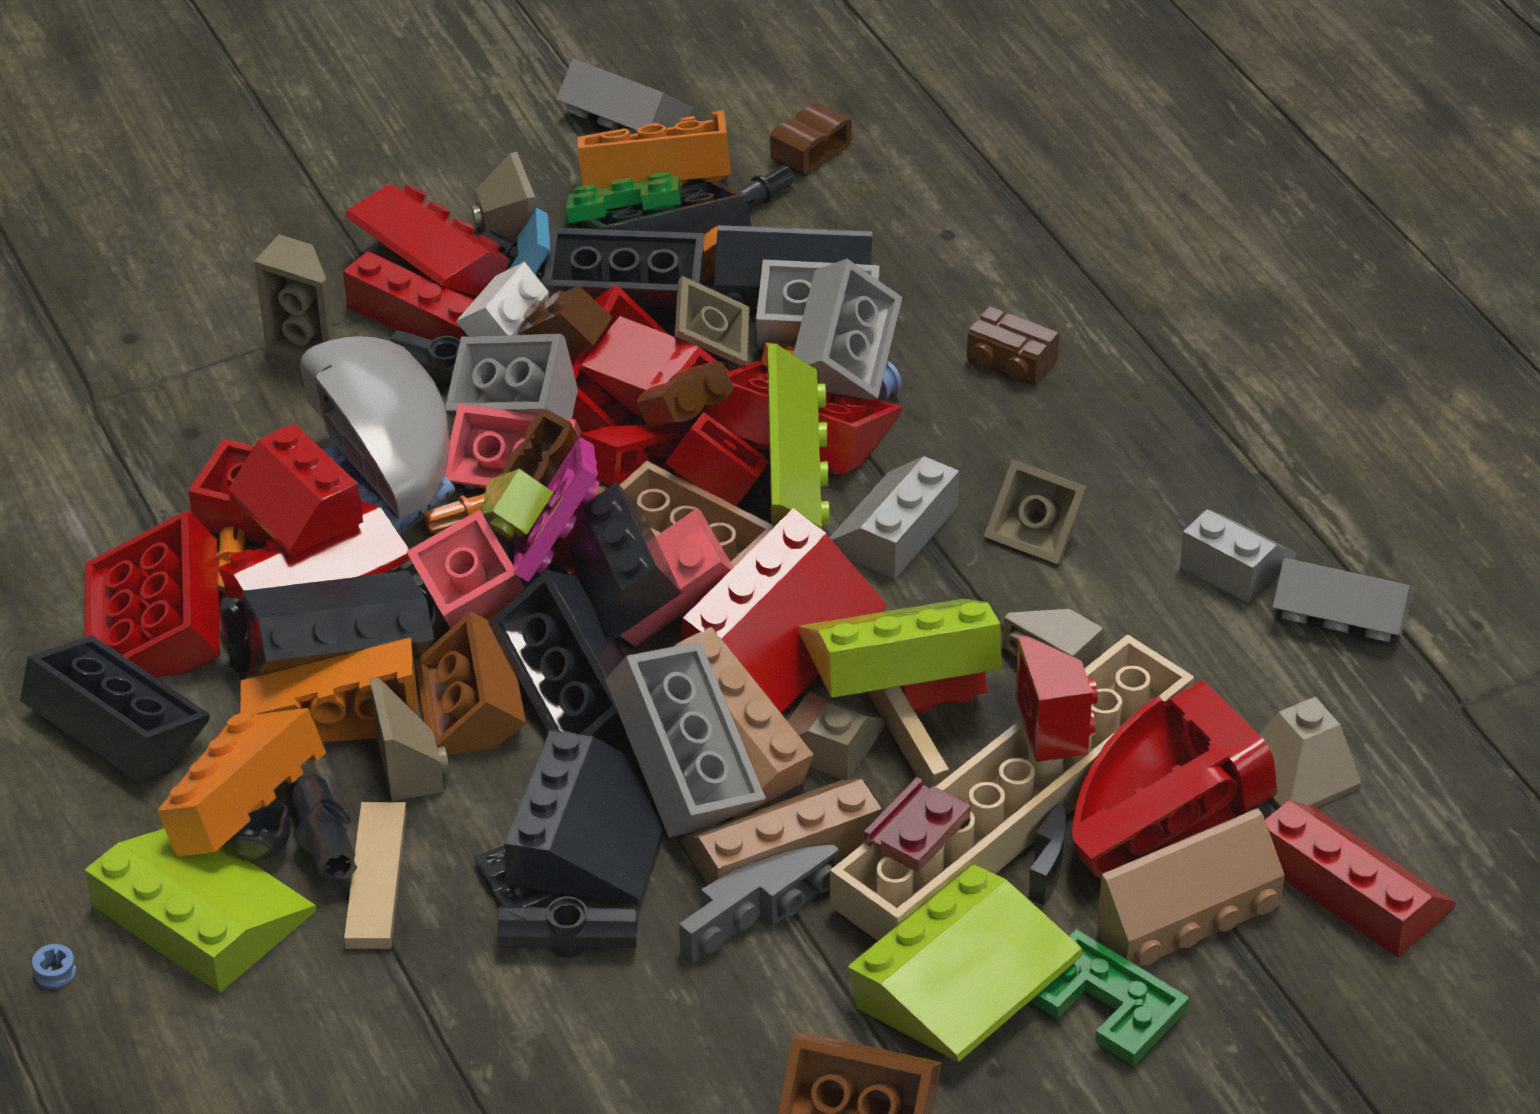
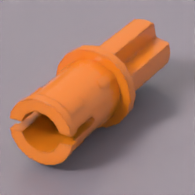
M485 494L471 498L459 496L457 502L427 510L424 513L427 530L433 534L441 532L484 507Z
M226 527L220 532L219 552L216 554L218 567L229 563V558L232 555L244 551L246 535L242 529L238 528L236 539L233 538L234 527ZM218 570V591L225 598L228 595Z

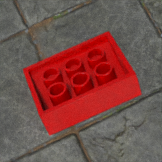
M761 360L727 372L734 387L731 394L717 404L705 406V412L737 436L751 440V446L762 450H769L768 367L764 366ZM826 392V408H818V422H826L827 447H819L820 462H828V473L844 475L846 472L861 466L900 416L902 407L881 399L869 400Z
M793 508L683 617L680 642L712 627L783 715L820 677L799 634V626L879 613L886 609L887 604L830 537Z
M187 509L86 562L85 637L93 635L154 677L184 674L220 656L217 539Z

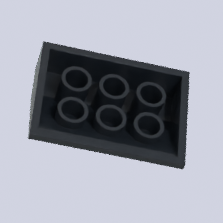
M703 181L681 186V204L644 211L642 204L607 209L606 217L576 222L579 229L704 233L705 235L718 225L751 226L746 194L719 181Z
M550 730L504 843L506 885L639 905L665 831L664 824L639 762L593 736Z

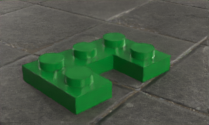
M658 172L649 175L647 181L634 183L633 178H624L612 181L611 187L597 189L595 184L574 188L575 193L568 195L566 213L568 223L603 218L606 217L607 209L642 204L643 211L681 204L679 175L670 176V172Z
M1076 929L1069 937L1082 948L1083 956L1029 1002L1058 1019L1084 992L1094 996L1116 1010L1096 1030L1095 1043L1134 1066L1188 1010L1190 997Z

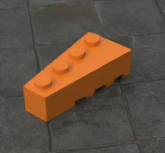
M724 110L711 112L712 120L696 121L695 116L679 118L680 122L675 124L674 127L669 128L657 122L646 124L638 128L636 134L631 135L629 130L619 129L578 137L582 186L595 184L597 189L611 187L612 181L624 178H633L634 183L647 181L649 175L658 172H670V176L679 175L680 185L685 184L689 179L702 178L705 182L722 180L724 176L731 175Z
M411 637L241 680L240 713L251 712L252 715L309 708L322 742L377 738L370 679L378 677L418 716V696Z
M309 708L252 715L251 712H242L232 716L227 721L225 728L209 743L207 750L197 762L190 766V771L170 791L168 798L157 810L176 856L216 852L251 821L248 813L266 807L276 798L274 789L285 779L287 783H293L303 774L301 765L305 761L310 759L317 762L326 754Z

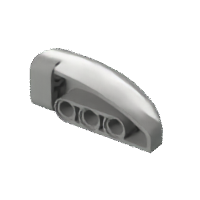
M362 336L344 337L330 340L308 349L300 361L306 399L309 405L324 420L325 428L332 442L399 518L424 508L431 501L442 480L450 450L448 419L443 400L433 379L407 349L391 341Z

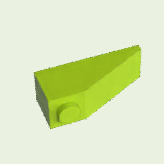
M517 469L489 481L486 486L483 515L492 520L489 525L499 534L507 538H511L513 535L516 537L528 534L554 492L522 470Z

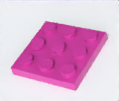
M578 438L547 486L554 493L528 534L520 537L515 536L513 539L514 574L527 582L530 581L535 572L542 574L554 555V552L550 550L558 536L562 539L566 538L577 518L573 515L574 511L581 501L587 504L599 486V482L595 480L598 471L596 469L597 461L595 460L594 445L585 439Z

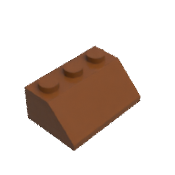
M471 611L415 661L424 723L433 730L437 748L445 747L447 755L498 748L511 735L516 734L521 726L526 723L517 675L490 627L489 621Z
M803 1032L792 1038L778 1114H931L942 1062Z

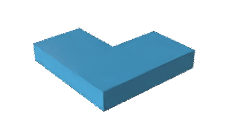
M535 208L517 237L518 256L509 269L523 262L527 264L534 274L540 268L550 252L549 221L546 212Z

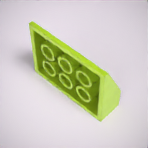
M768 344L771 525L776 526L794 508L822 530V526H829V501H821L820 486H828V462H820L819 447H827L826 422H818V408H826L825 383L817 384V370L779 345Z
M958 599L799 626V634L831 698L1001 669V624L988 602Z
M164 828L117 843L84 869L93 907L218 993H221L317 911L314 903L250 861L243 860L232 854L224 845L214 853L176 856Z
M972 864L848 966V972L857 1009L959 1062L1081 958L1083 951L1075 941L1010 882Z

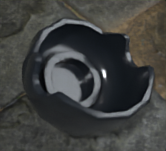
M273 800L266 807L248 813L251 821L224 844V847L229 852L243 860L256 861L275 856L287 845L290 837L289 807L281 801Z

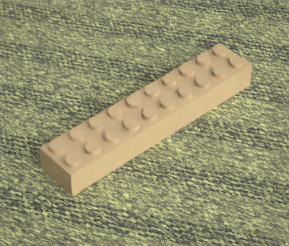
M1127 634L1084 668L1087 678H1094L1098 691V703L1091 707L1095 718L1096 733L1093 736H1089L1088 755L1036 762L1021 718L936 786L971 805V816L919 873L882 854L880 847L874 844L870 847L862 844L830 870V907L879 941L972 864L996 874L1035 842V832L1056 804L1065 807L1066 816L1076 808L1081 786L1091 765L1105 743L1122 724L1156 697H1161L1166 705V701L1169 698L1192 686L1195 677Z

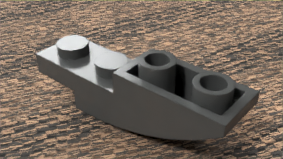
M832 844L786 851L742 866L701 889L702 908L679 923L680 954L693 964L706 954H711L718 950L724 941L741 929L745 930L752 926L760 916L770 925L774 926L785 917L796 914L813 897L821 892L830 890V870L839 863V849Z

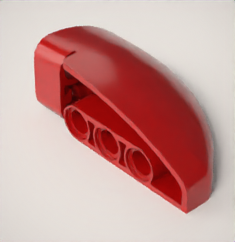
M1198 681L1166 701V705L1161 697L1154 698L1122 724L1105 743L1091 765L1081 786L1072 828L1074 848L1079 860L1094 876L1101 878V875L1238 817L1233 811L1239 815L1246 814L1277 795L1275 763L1270 748L1263 738L1204 681Z

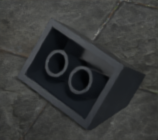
M617 482L591 499L587 504L582 505L569 553L607 637L613 641L682 594V591L642 508Z

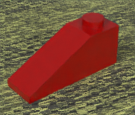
M671 424L658 428H648L647 425L607 426L580 433V437L594 445L595 460L597 461L596 469L598 471L596 480L613 485L616 482L621 484L646 461L666 471L673 470V468L666 464V461L693 424Z

